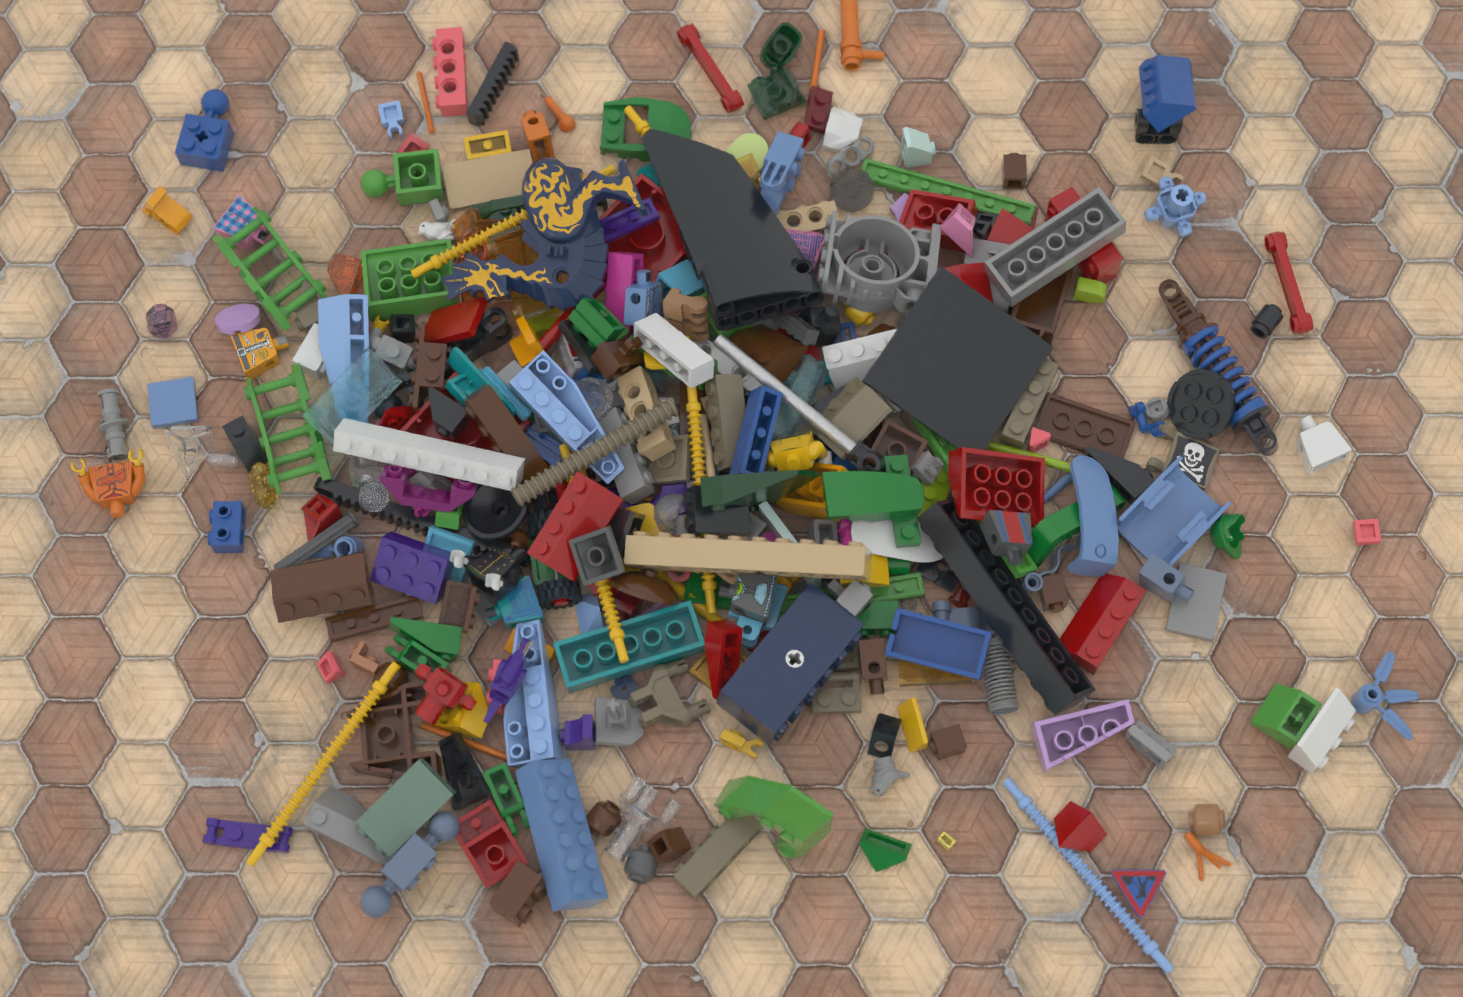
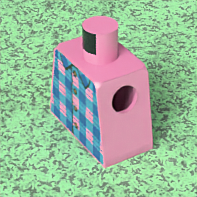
M238 195L213 227L216 235L219 233L223 238L227 236L230 238L258 217L252 210L254 207ZM263 224L236 245L249 250L252 249L256 242L262 245L266 244L272 239V235L265 231L267 228Z

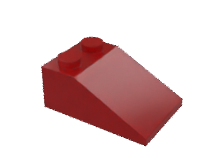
M911 189L899 223L908 230L918 228L931 231L932 225H942L959 203L974 217L978 209L975 200ZM941 229L940 247L965 252Z

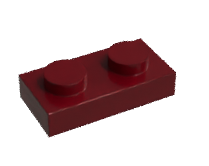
M815 86L811 87L804 124L809 126V130L821 134L825 133L833 92Z

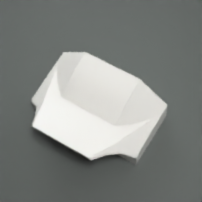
M832 107L825 131L823 150L838 153L845 146L858 140L863 118L856 116L854 112Z

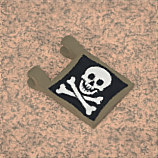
M1166 424L1162 425L1160 431L1166 433V435L1159 438L1172 440L1173 442L1165 463L1156 457H1151L1146 464V469L1152 472L1163 473L1181 456L1183 459L1180 461L1179 467L1182 472L1200 489L1206 490L1220 448L1201 440L1187 437Z

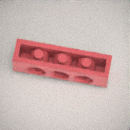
M462 27L436 29V38H432L433 50L437 51V57H433L434 70H438V76H434L435 89H439V95H435L436 109L441 110L442 117L467 115L468 95L465 39Z

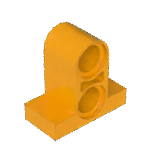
M159 186L147 200L141 212L148 217L151 215L171 232L179 235L193 217L185 208L166 194L167 190Z

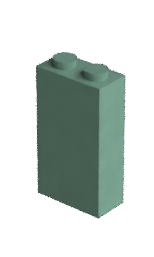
M421 757L355 822L358 825L357 830L365 838L370 837L376 843L374 847L383 856L387 854L391 857L456 791Z

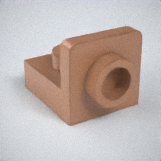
M361 640L358 646L355 645L352 648L349 661L353 668L373 677L380 668L379 661L366 655L369 648L366 642Z

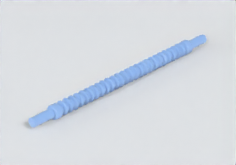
M1007 778L1002 784L1018 801L1017 806L1021 810L1025 809V815L1029 814L1031 816L1030 820L1035 821L1034 825H1039V831L1043 830V835L1049 837L1048 841L1054 843L1053 847H1058L1057 852L1063 853L1062 858L1066 857L1068 859L1067 863H1072L1071 868L1077 869L1076 874L1082 875L1081 880L1085 879L1087 881L1086 885H1091L1090 890L1096 891L1095 896L1099 895L1101 897L1100 901L1106 903L1104 906L1110 907L1109 912L1115 913L1114 918L1118 917L1120 919L1119 923L1125 925L1123 928L1129 929L1128 934L1134 935L1133 940L1139 941L1138 946H1143L1142 950L1144 953L1151 955L1165 973L1168 974L1174 967L1158 949L1159 945L1155 940L1151 941L1149 939L1150 935H1145L1146 930H1141V924H1136V919L1130 917L1131 913H1126V907L1122 908V902H1117V897L1111 895L1112 891H1107V885H1102L1103 880H1098L1097 874L1093 875V869H1088L1089 864L1083 863L1084 858L1080 859L1078 852L1074 853V849L1058 846L1056 827L1050 825L1051 820L1047 821L1045 819L1046 815H1041L1042 810L1036 809L1037 804H1032V798L1029 795L1025 796L1011 778Z

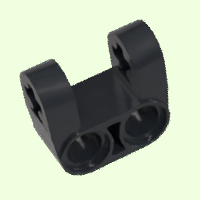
M1137 108L1134 118L1135 141L1140 144L1174 143L1181 132L1183 118L1158 133L1143 115V109Z

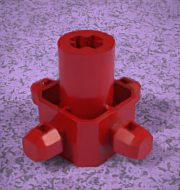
M426 664L418 666L415 673L420 679L427 680L423 688L428 692L414 711L419 717L435 725L448 706L451 708L456 707L458 702L461 704L460 707L467 711H472L477 701L470 694L468 696L465 694L469 688L466 683L440 666L434 672Z

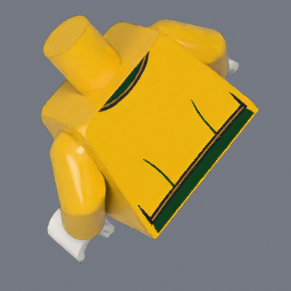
M812 431L775 438L771 440L764 472H774L775 468L777 471L810 469L817 458L818 463L832 465L831 451H827L822 442L814 441Z

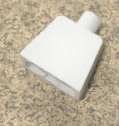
M1311 415L1299 421L1303 432L1298 435L1296 445L1307 475L1347 459L1352 449L1329 421L1316 425Z

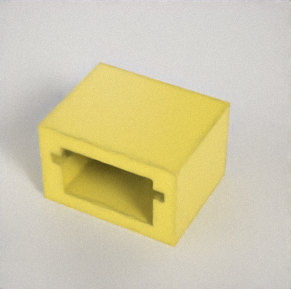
M945 832L937 839V842L948 851L956 842Z

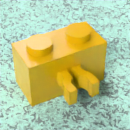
M508 130L463 138L467 160L512 152Z

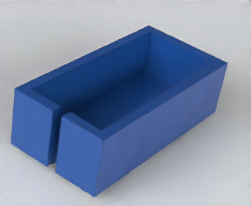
M900 608L896 609L891 629L898 633L897 636L890 634L885 651L886 656L981 681L992 632Z

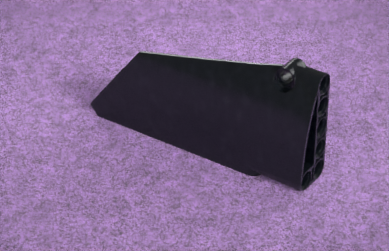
M649 129L642 136L643 144L678 224L679 235L697 280L702 281L707 293L709 312L717 330L728 331L815 306L822 302L824 294L813 272L812 262L804 258L795 242L734 155L685 137L654 129Z

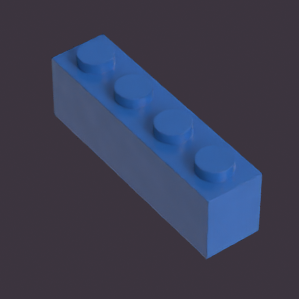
M763 385L750 391L729 475L764 472L783 393Z

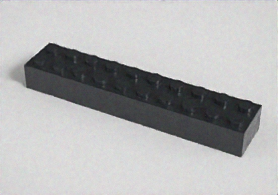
M953 497L935 502L916 518L920 523L922 531L934 543L936 551L942 554L946 560L950 571L955 573L961 581L962 588L975 601L976 608L987 618L990 628L1001 638L1004 648L1013 655L1017 666L1027 675L1033 689L1039 692L1048 710L1057 715L1076 706L1096 691L1018 579L1014 577L1002 557L991 553L976 520L958 518Z

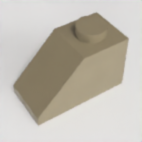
M308 280L303 282L299 296L311 288ZM317 295L294 311L297 316L294 322L300 332L304 330L308 334L313 324H318L317 300L319 298Z

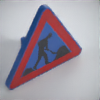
M1113 870L1111 876L1137 917L1143 918L1166 872L1164 870Z

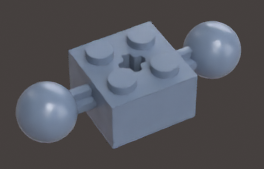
M440 811L434 814L428 823L429 833L423 839L415 833L380 872L387 879L381 886H371L361 895L360 906L366 915L379 918L387 914L392 906L391 896L397 889L401 892L405 888L408 891L411 890L420 880L417 877L420 871L423 869L427 872L437 861L434 858L437 852L433 849L439 843L452 841L459 833V821L454 814L448 811Z

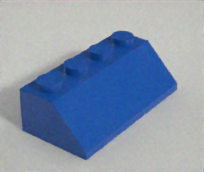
M1156 55L1151 59H1146L1139 66L1143 115L1158 133L1197 109L1192 66L1189 58Z

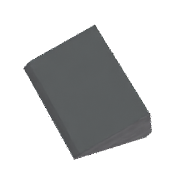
M611 526L568 540L583 586L609 579L625 572Z

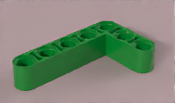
M1111 484L1117 512L1126 504V500ZM1078 501L1046 517L1033 528L1032 546L1027 552L1037 567L1046 560L1059 543L1081 532Z

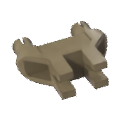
M683 657L668 665H656L648 685L630 693L628 702L632 708L650 702L652 709L640 714L641 718L638 721L642 729L658 722L676 727H688L691 725L692 720L711 712L709 704L705 705L707 704L706 699L686 707L677 694L671 678L689 672V667L687 663L684 664L686 661Z

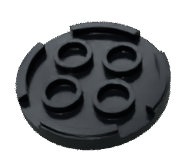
M1195 369L1184 374L1177 382H1174L1167 399L1168 415L1178 431L1194 439H1209L1221 434L1230 425L1236 410L1235 393L1229 381L1221 374L1206 369Z

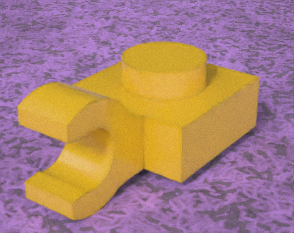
M724 729L720 735L721 744L740 753L743 752L751 759L758 758V754L752 752L751 748L753 746L763 748L762 741L758 739L746 741L743 738L744 735L734 729L730 731Z

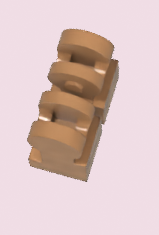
M672 287L663 300L665 319L678 331H681L683 335L690 336V339L694 342H703L709 338L707 299L702 296L691 297L681 294L680 289Z

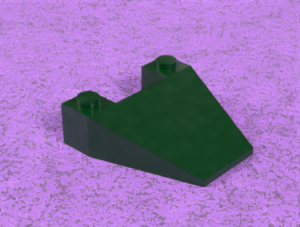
M788 470L700 477L702 506L711 507L712 511H723L729 505H748L749 512H759L758 505L764 501L772 505L819 477V471Z

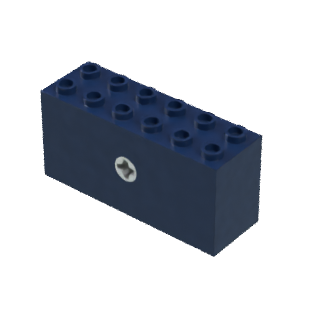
M810 583L721 689L716 704L766 744L770 745L773 740L778 742L785 734L789 726L788 722L793 724L804 708L803 703L807 706L812 701L819 689L817 686L822 688L834 671L832 668L837 670L848 654L847 650L852 652L863 635L860 631L864 624Z

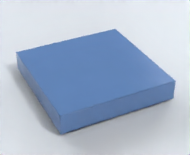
M193 377L147 384L151 426L153 429L199 421L195 379Z

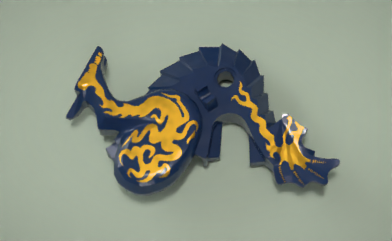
M542 158L532 163L525 173L521 189L528 219L521 221L520 224L525 229L521 239L539 255L538 259L533 264L524 266L515 264L503 254H500L496 260L482 261L475 255L467 253L462 263L452 265L453 272L451 275L441 278V282L449 290L446 298L451 301L462 293L469 291L475 299L478 296L477 292L483 291L488 302L498 297H507L510 300L512 298L511 292L515 291L522 296L527 294L536 302L538 300L542 301L550 309L554 307L564 312L567 309L576 308L583 298L588 297L594 300L593 297L605 284L603 278L608 268L606 261L609 245L605 244L604 229L601 228L596 205L603 199H613L633 205L637 212L643 216L649 215L624 159L619 162L618 176L607 177L592 170L584 180V172L581 168L566 166L555 158ZM560 275H569L567 282L558 283Z

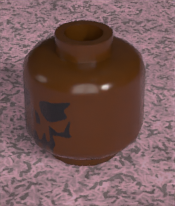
M610 800L598 801L586 815L590 833L596 837L600 835L609 837L622 822L621 809Z

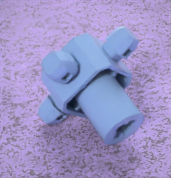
M1169 176L1163 177L1159 180L1158 184L1161 192L1156 198L1153 207L1148 208L1144 212V217L1147 222L1159 219L1161 226L1167 229L1177 226L1176 230L1182 238L1189 236L1192 232L1190 220L1194 216L1197 207L1206 202V196L1204 192L1193 193L1187 185L1181 184L1173 187L1172 179Z

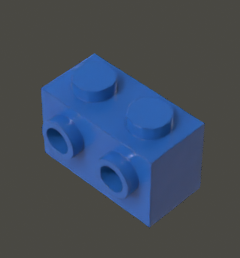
M213 501V509L209 511L212 531L208 532V545L212 547L215 553H244L246 508L242 501Z

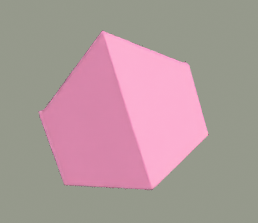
M959 203L939 228L973 258V227L976 218Z

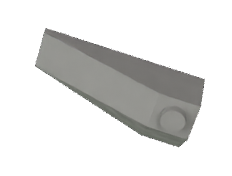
M331 786L314 802L303 823L308 831L383 866L403 847L402 845L391 857L387 854L385 856L380 854L374 847L376 843L370 837L365 838L357 830L358 825L355 822L367 810L351 795Z

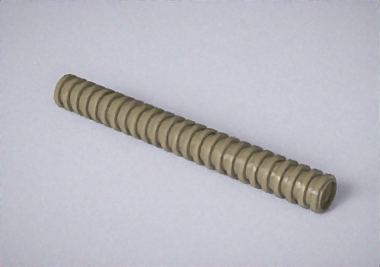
M667 397L665 402L660 401L658 406H652L653 409H647L646 413L641 412L639 417L635 416L632 421L628 420L626 425L621 424L619 429L617 427L614 428V431H609L607 436L602 435L600 440L598 438L595 439V443L590 442L588 447L583 446L581 451L576 450V454L573 455L571 453L569 458L564 457L562 462L557 461V465H550L548 470L546 468L543 469V473L538 472L536 477H530L531 480H524V484L521 485L519 483L517 488L512 487L511 493L517 504L523 507L525 502L529 503L531 502L530 499H536L538 494L543 495L545 490L547 492L550 491V487L555 488L557 483L562 484V480H569V476H574L576 471L581 473L583 468L588 469V465L591 464L593 466L595 461L600 462L602 457L607 458L609 453L614 454V450L617 449L619 451L621 446L626 447L628 442L632 443L634 442L633 439H639L641 434L644 436L647 431H653V427L658 428L660 423L665 424V420L670 421L672 416L677 417L678 410L675 404Z

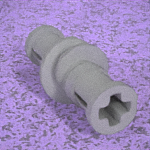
M118 389L101 390L97 394L98 398H101V412L104 419L100 420L99 423L101 425L98 427L100 433L106 434V442H108L109 448L108 460L128 458V452L125 449V436L122 431V425L127 424L128 419L120 418L121 411L117 400L119 395Z

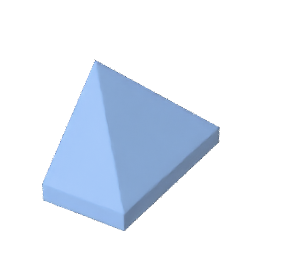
M593 593L582 595V601L575 605L581 634L604 627L598 597L593 596Z

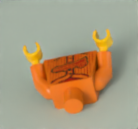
M131 449L128 452L129 461L89 467L88 472L85 471V459L80 458L83 464L82 468L75 467L74 461L71 463L72 470L79 473L77 477L85 494L94 503H99L102 508H110V514L113 518H120L125 515L124 505L135 503L136 496L140 494L146 482L144 463L141 462V459L145 456L143 449H139V458L133 455L134 451Z

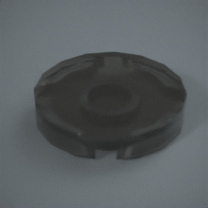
M844 168L837 172L831 180L832 201L835 200L836 206L843 211H860L867 207L873 199L875 191L873 181L869 174L861 168Z

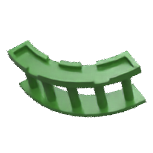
M255 206L252 210L258 216L230 238L228 236L223 238L218 233L212 240L234 268L240 267L241 271L238 274L267 311L270 312L283 331H286L291 327L287 321L290 318L289 315L317 294L322 299L328 298L324 293L327 289L320 279L315 281L301 265L303 259L297 251L291 252L269 224L272 219L265 210L260 212ZM264 224L273 238L247 258L239 259L233 251L235 245ZM280 245L288 258L263 277L254 279L248 271L251 269V265ZM295 265L302 275L276 295L268 296L264 291L267 288L266 285ZM308 280L312 286L284 308L282 306L278 308L280 302L301 288L303 282Z
M300 363L291 365L292 373L288 374L289 377L254 386L251 377L246 378L247 386L244 387L247 400H252L262 436L258 437L262 450L266 449L270 469L267 479L270 488L275 487L277 495L282 493L281 482L311 473L321 474L323 481L332 479L328 460L326 461L325 457L326 449L313 404L308 405L307 402L310 400L309 389ZM291 385L292 387H297L300 397L296 399L297 402L262 412L257 395ZM296 411L305 413L307 423H303V426L269 436L265 420ZM307 435V437L311 436L312 445H309V448L275 458L272 449L273 444ZM309 457L316 458V460L312 461V464L278 473L277 467Z

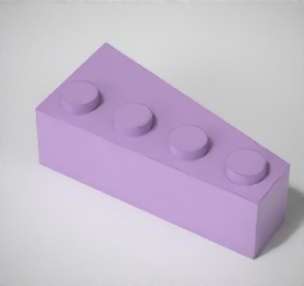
M1129 700L1034 722L1031 725L1043 773L1133 725L1135 721Z

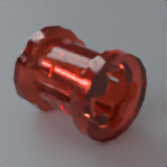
M958 580V587L954 594L949 596L948 601L957 608L968 607L967 603L971 596L962 588L961 581Z

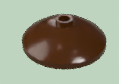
M644 568L643 572H624L612 577L609 583L619 591L655 603L677 605L680 600L673 587L667 581L658 577V572L648 568Z

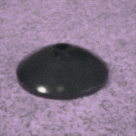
M478 484L475 496L463 503V520L467 528L477 537L486 540L501 539L513 533L523 523L529 510V503L525 502L524 506L521 507L517 504L511 491Z

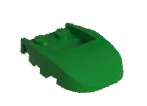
M633 97L608 101L603 104L601 155H605L606 151L618 153V158L628 159V157L640 159L641 162H649L650 158L644 144H624L626 121L624 109L627 106L649 108L648 124L650 128L690 139V119L686 112L674 103Z

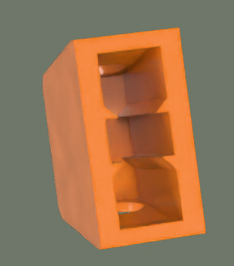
M534 110L526 111L521 118V123L533 163L542 158H555L551 136L543 114L541 112L536 113ZM542 140L543 144L537 146L535 141Z

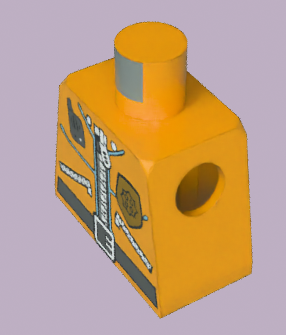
M268 328L230 335L247 378L251 377L252 380L278 366L281 361L277 351L290 347L285 334L272 338Z

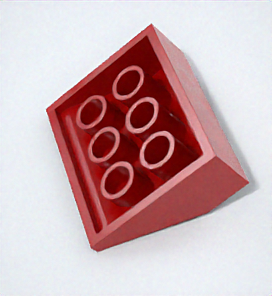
M965 447L949 451L948 477L958 518L982 521L989 510L1030 513L1031 527H1035L1044 519L1045 458Z

